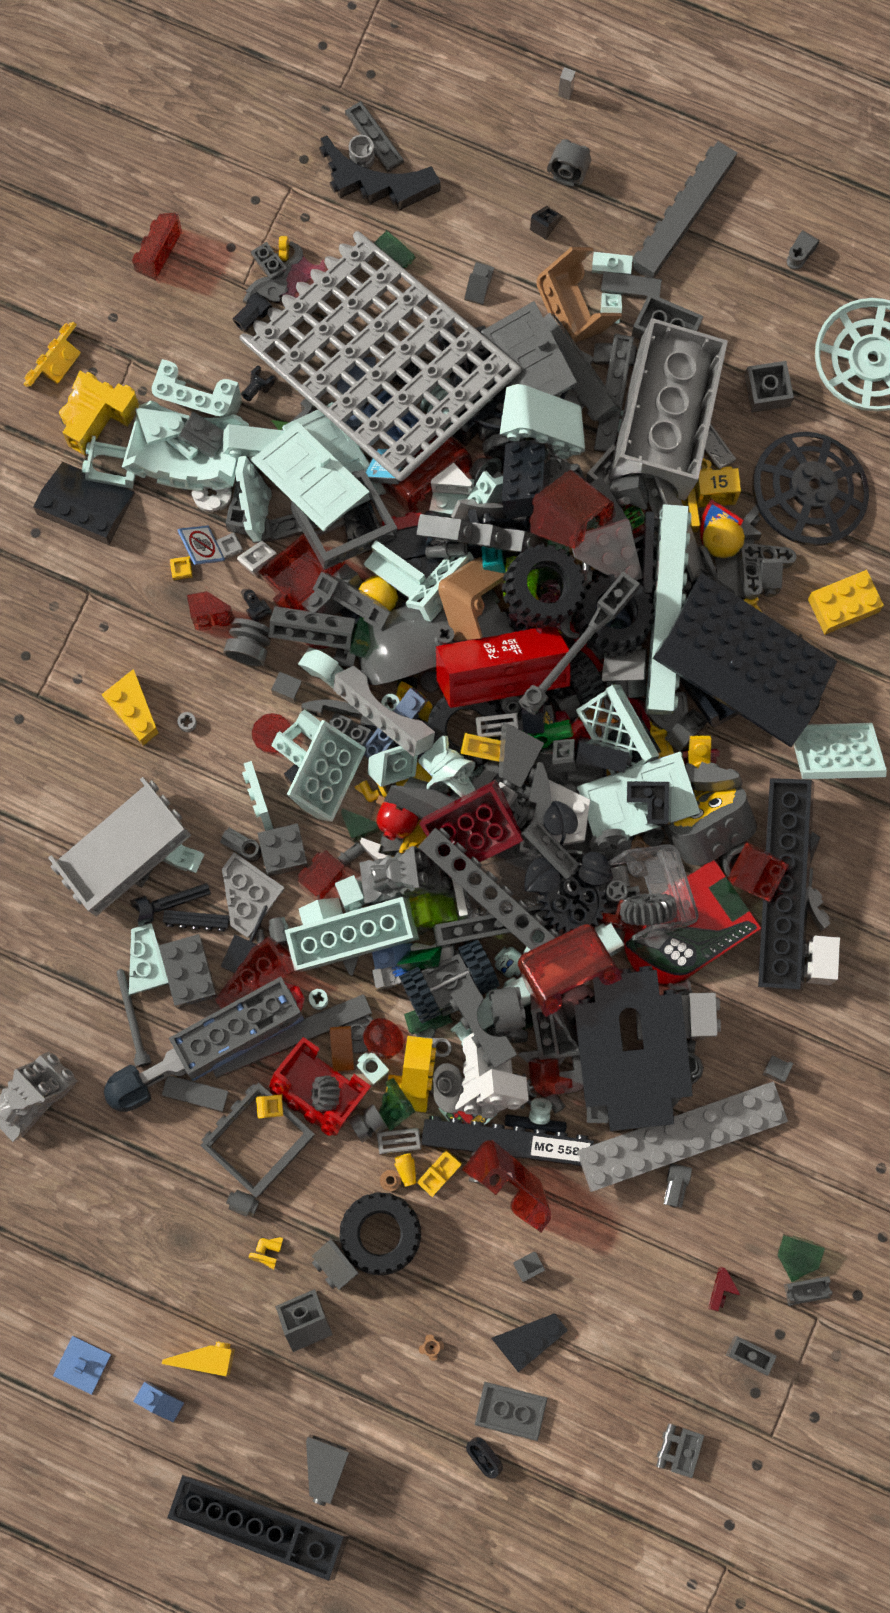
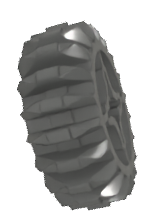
M644 893L630 896L621 901L620 907L622 921L631 925L636 924L637 926L666 923L673 920L677 912L675 898L671 895L660 893Z

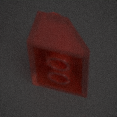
M177 213L159 214L157 219L152 221L148 236H144L141 242V249L133 256L132 263L135 272L155 281L157 280L182 234Z

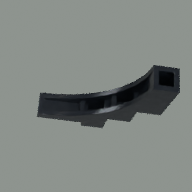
M327 135L320 138V153L323 158L326 157L329 161L328 167L331 171L330 187L334 193H338L340 198L357 190L360 191L363 199H367L369 204L389 196L393 205L396 204L400 211L441 191V182L432 166L403 174L372 171L345 157L334 146Z

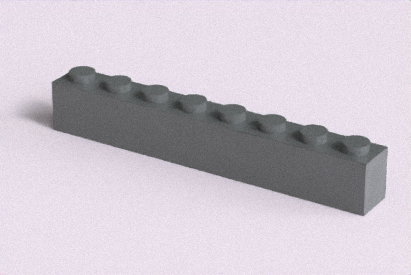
M717 141L714 147H709L705 154V160L698 163L694 176L690 175L685 182V189L677 193L674 199L675 203L673 206L669 205L667 207L664 219L656 223L653 229L655 232L652 236H647L641 252L638 250L632 259L634 261V271L644 277H656L735 163L738 152Z

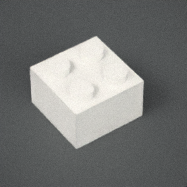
M814 936L808 941L805 948L807 965L804 966L806 983L832 985L838 980L840 938Z

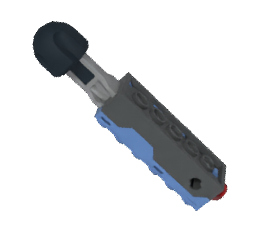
M280 976L169 1037L174 1048L166 1053L162 1062L142 1073H139L134 1065H128L115 1072L108 1079L104 1088L106 1102L111 1108L119 1112L135 1110L151 1100L148 1087L170 1075L182 1076L187 1073L194 1081L304 1020L301 1012L305 997L299 986L284 982Z

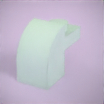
M308 648L298 663L311 676L321 678L331 688H334L335 674L344 670L338 665L336 660L313 648Z
M181 844L162 861L178 869L196 873L205 854Z

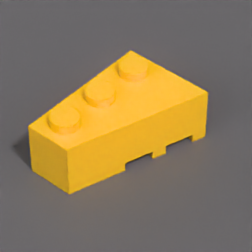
M134 669L101 694L105 702L142 746L159 733Z

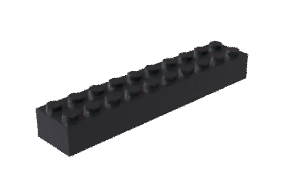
M770 778L758 987L803 990L814 782L812 780Z

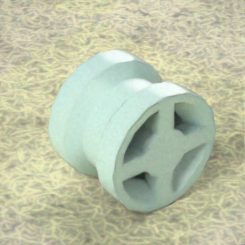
M544 1098L534 1099L531 1102L530 1120L540 1125L548 1123L552 1109L551 1102Z

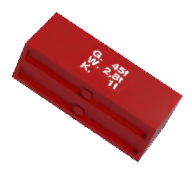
M546 626L545 628H534L436 646L437 682L450 708L524 695L532 685L539 687L569 649L556 626ZM570 663L547 690L570 686Z

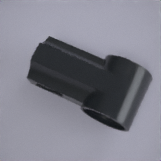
M256 292L247 300L246 306L232 318L233 322L241 331L246 332L254 324V321L268 315V309L272 308V305Z

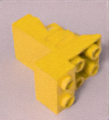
M79 371L72 387L74 390L68 397L67 404L59 411V415L66 425L62 433L70 448L86 456L87 443H91L92 436H96V439L98 438L110 418L126 427L129 426L136 415V408H139L135 390L128 385L122 386L119 383L114 389L107 382H99L93 374L89 372L85 374Z

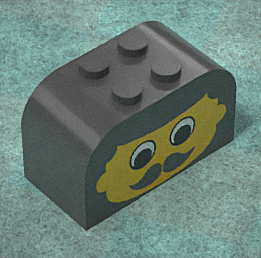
M742 787L723 791H703L695 796L700 814L672 822L671 826H663L671 847L690 865H703L715 860L733 847L750 839L757 830L756 819L746 792Z

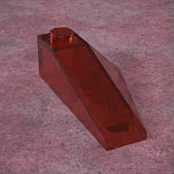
M267 937L250 950L246 959L237 968L238 970L221 990L215 1001L222 1009L280 976L282 979H285L295 972L291 955L272 937Z

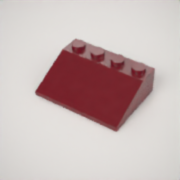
M496 780L424 816L419 823L426 836L435 827L438 830L443 828L451 835L449 840L454 845L457 842L467 850L464 854L470 859L475 857L479 862L524 840L508 801ZM446 844L440 845L438 847L439 854L442 856L448 855L450 847ZM459 858L454 861V867L457 870L465 868V860Z

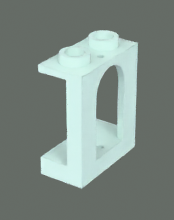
M92 436L91 443L88 442L86 447V454H89L88 461L84 460L82 472L85 473V480L133 489L135 474L127 471L126 477L98 472L92 466L93 459L99 455L124 459L127 447L96 442V436Z
M304 709L292 726L283 733L280 731L277 733L271 746L300 767L307 752L292 740L300 733L313 740L321 721Z

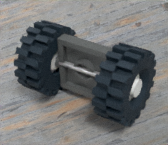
M478 939L459 947L460 954L440 962L439 967L428 968L422 971V973L417 967L399 976L422 1024L441 1015L439 1009L442 1010L451 1005L449 1002L452 999L450 994L471 981L474 982L481 995L500 986L494 969Z

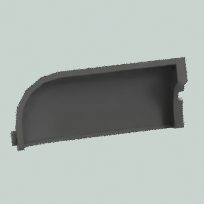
M492 589L483 594L481 598L484 602V609L482 614L477 617L482 638L512 633L513 629L509 625L506 612L501 613L497 605L500 600L495 591ZM405 604L390 611L391 613L382 630L368 623L360 635L357 648L359 665L361 667L360 671L367 676V683L369 685L388 683L435 667L436 645L434 637L436 630L442 625L449 626L444 608L430 622L424 619L420 610L408 608ZM441 635L440 638H441V639H443V638H446V639H447L448 636H447V635H445V636H442V635ZM453 639V640H452V643L462 642V641H454V639Z

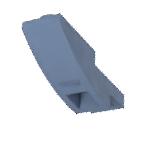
M412 687L393 712L417 720L419 712L428 700ZM377 728L364 746L367 748L364 755L369 759L370 756L392 749L397 743L380 728Z

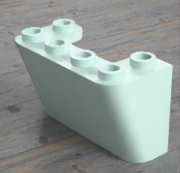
M162 359L152 385V393L155 397L215 416L226 417L238 413L242 402L238 382L223 379L216 384L213 395L186 387V382L177 379L179 371L176 364Z
M516 384L507 387L500 435L506 436L510 441H519L521 438L531 437L536 439V442L551 444L554 448V453L561 459H568L570 456L580 455L585 451L582 411L579 405L526 385Z

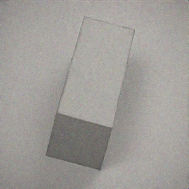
M564 67L560 76L559 97L570 100L574 90L576 71Z

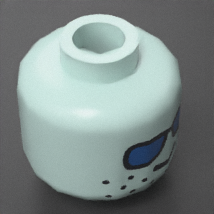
M504 947L494 959L496 961V969L507 978H511L514 974L518 977L526 968L523 965L525 957L514 947Z

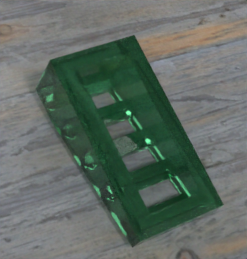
M360 616L354 630L350 653L364 658L371 645L368 623Z

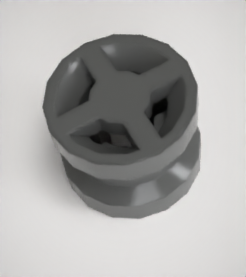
M620 880L612 881L605 886L604 896L613 903L621 901L627 896V886Z

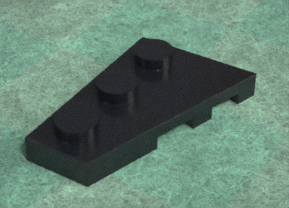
M554 1313L494 1336L491 1339L517 1372H519L568 1330Z

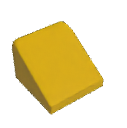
M282 1095L256 1098L258 1118L283 1116Z

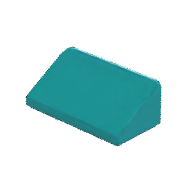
M482 547L483 569L506 573L505 551Z

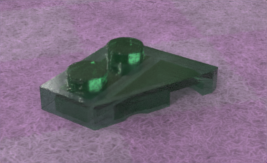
M394 1078L388 1080L385 1084L388 1089L383 1094L382 1106H380L379 1110L381 1118L390 1131L397 1128L416 1112Z

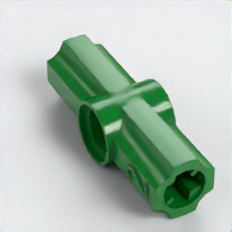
M565 720L552 724L545 723L544 733H530L528 735L543 742L544 744L541 749H544L553 741L573 737L570 720Z

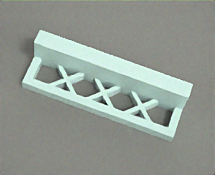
M468 552L467 555L451 556L450 559H444L406 602L407 607L420 610L424 619L431 622L444 608L438 591L439 582L472 561L474 558L471 552Z

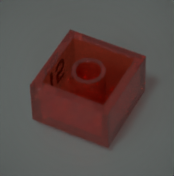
M324 850L323 853L318 852L312 859L313 864L309 868L305 867L298 875L299 887L315 901L323 899L335 886V883L346 874L344 865L327 850Z

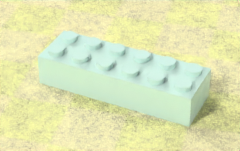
M405 897L285 930L294 971L299 972L419 939L410 900Z

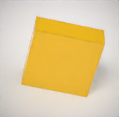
M190 556L170 559L173 580L193 578Z

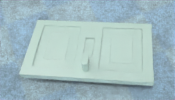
M331 402L326 406L329 408L334 402ZM319 410L313 411L282 427L286 432L299 422L350 473L354 471L359 472L363 469L366 471L369 466V462L359 445ZM372 483L379 496L386 493L381 483ZM367 495L364 499L357 503L353 508L371 500L369 495Z
M299 422L251 458V461L322 531H326L328 527L369 494V490Z
M681 752L627 769L625 773L618 772L577 786L579 794L590 799L588 821L593 837L596 835L597 838L602 835V831L607 829H622L626 835L633 836L660 827L647 824L648 805H629L627 803V781L670 782L672 784L671 823L700 814Z

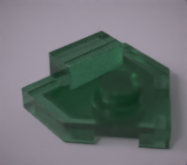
M783 1234L777 1256L791 1282L800 1279V1277L819 1269L825 1247L794 1235Z

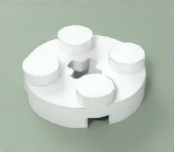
M204 487L203 490H192V497L196 506L205 512L223 510L228 506L232 498L231 487L215 490L217 494H212L211 496H208L207 490L212 489V487Z

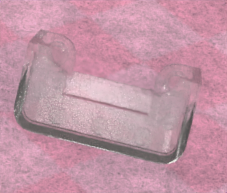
M537 850L524 852L525 856L482 864L480 868L485 873L490 871L497 877L496 883L500 887L504 885L514 893L511 897L517 902L521 899L527 906L541 904L539 900L544 899V896L540 895V892L525 891V876L529 865L535 859L542 858V854L537 853ZM473 873L469 877V881L472 884H478L482 879L478 873ZM489 887L485 891L487 898L492 899L497 895V890L493 887ZM463 888L468 918L491 914ZM504 902L501 905L502 911L513 909V905L510 902Z

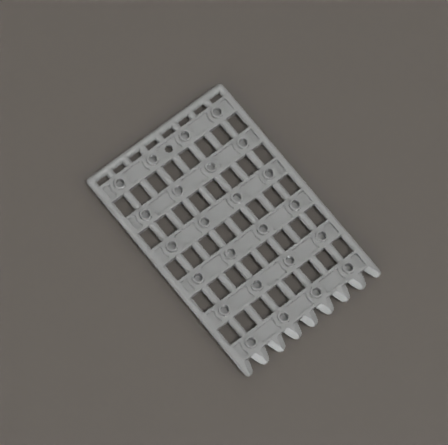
M356 231L353 234L356 242L354 247L344 243L340 244L341 259L327 256L325 258V265L328 268L326 272L312 269L310 273L314 281L312 285L305 282H297L296 289L300 296L296 298L291 295H283L282 303L285 309L282 311L277 308H269L268 316L271 322L267 324L259 320L254 321L253 328L256 335L253 337L243 333L240 335V340L398 481H403L521 373L522 368L366 236ZM375 255L385 263L378 271L368 264ZM361 268L371 276L363 284L353 276ZM401 277L412 285L404 293L394 286ZM347 281L357 289L349 297L339 289ZM387 290L397 298L390 306L379 298ZM332 294L342 301L335 309L325 302ZM427 300L438 307L431 315L420 308ZM373 303L383 311L375 319L365 311ZM318 307L328 314L320 323L310 315ZM413 313L423 320L416 329L406 321ZM358 316L369 324L361 332L351 325ZM303 320L313 327L306 336L296 328ZM454 322L465 330L458 338L447 330ZM398 326H401L409 333L403 341H399L391 334ZM344 329L354 337L347 345L336 337ZM289 333L299 340L292 348H289L282 341ZM440 335L450 343L443 351L432 343ZM384 339L395 347L387 355L377 347ZM329 343H332L340 350L332 358L322 351ZM481 345L492 353L485 361L474 353ZM275 346L285 354L277 362L267 354ZM425 349L436 356L428 365L418 357ZM370 352L381 360L373 368L362 360ZM315 355L325 363L318 371L308 364ZM467 358L478 366L470 375L459 366ZM411 361L422 370L414 378L403 370ZM355 365L366 373L359 381H356L348 374ZM510 368L511 371L502 377L501 375ZM300 369L310 376L303 385L293 377ZM452 372L463 379L456 388L445 380ZM396 375L407 383L400 391L389 383ZM341 378L351 386L344 394L333 386ZM495 381L497 384L488 391L487 388ZM437 385H440L449 393L441 401L430 393ZM382 388L392 396L385 404L374 396ZM326 392L330 393L337 400L329 408L319 400ZM479 395H481L482 397L475 404H473L472 402ZM423 398L434 406L426 415L416 407ZM367 402L371 403L378 410L370 418L360 410ZM466 408L467 411L459 418L457 415ZM444 409H449L447 414L442 413ZM409 411L420 420L412 428L401 420ZM352 415H355L364 423L356 431L345 423ZM452 422L453 424L444 431L443 428ZM394 425L405 433L397 442L386 433ZM438 436L434 442L428 444L433 437ZM380 438L390 446L383 455L372 447ZM420 449L424 450L416 458L413 457ZM408 462L409 465L400 472L399 469Z

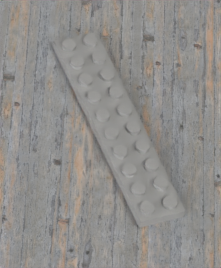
M773 1081L673 1116L674 1124L639 1128L577 1150V1154L590 1192L786 1123L788 1120Z

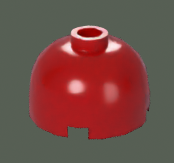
M383 802L376 817L379 829L384 832L383 836L394 841L395 838L403 839L411 835L417 827L419 818L405 808L400 810L396 808L397 805Z

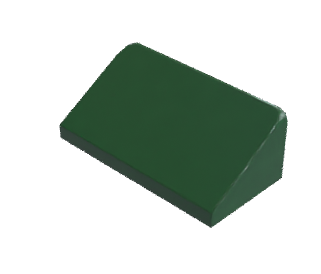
M442 947L407 951L397 963V966L404 971H411L417 967L419 969L439 967Z

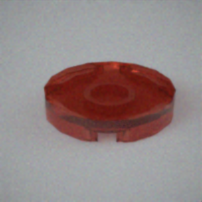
M275 713L265 714L253 725V742L264 753H280L271 745L279 731L285 732L291 725L282 715Z
M385 1018L372 1020L366 1026L363 1033L366 1047L372 1054L379 1055V1058H393L403 1048L404 1039L402 1032L397 1025Z

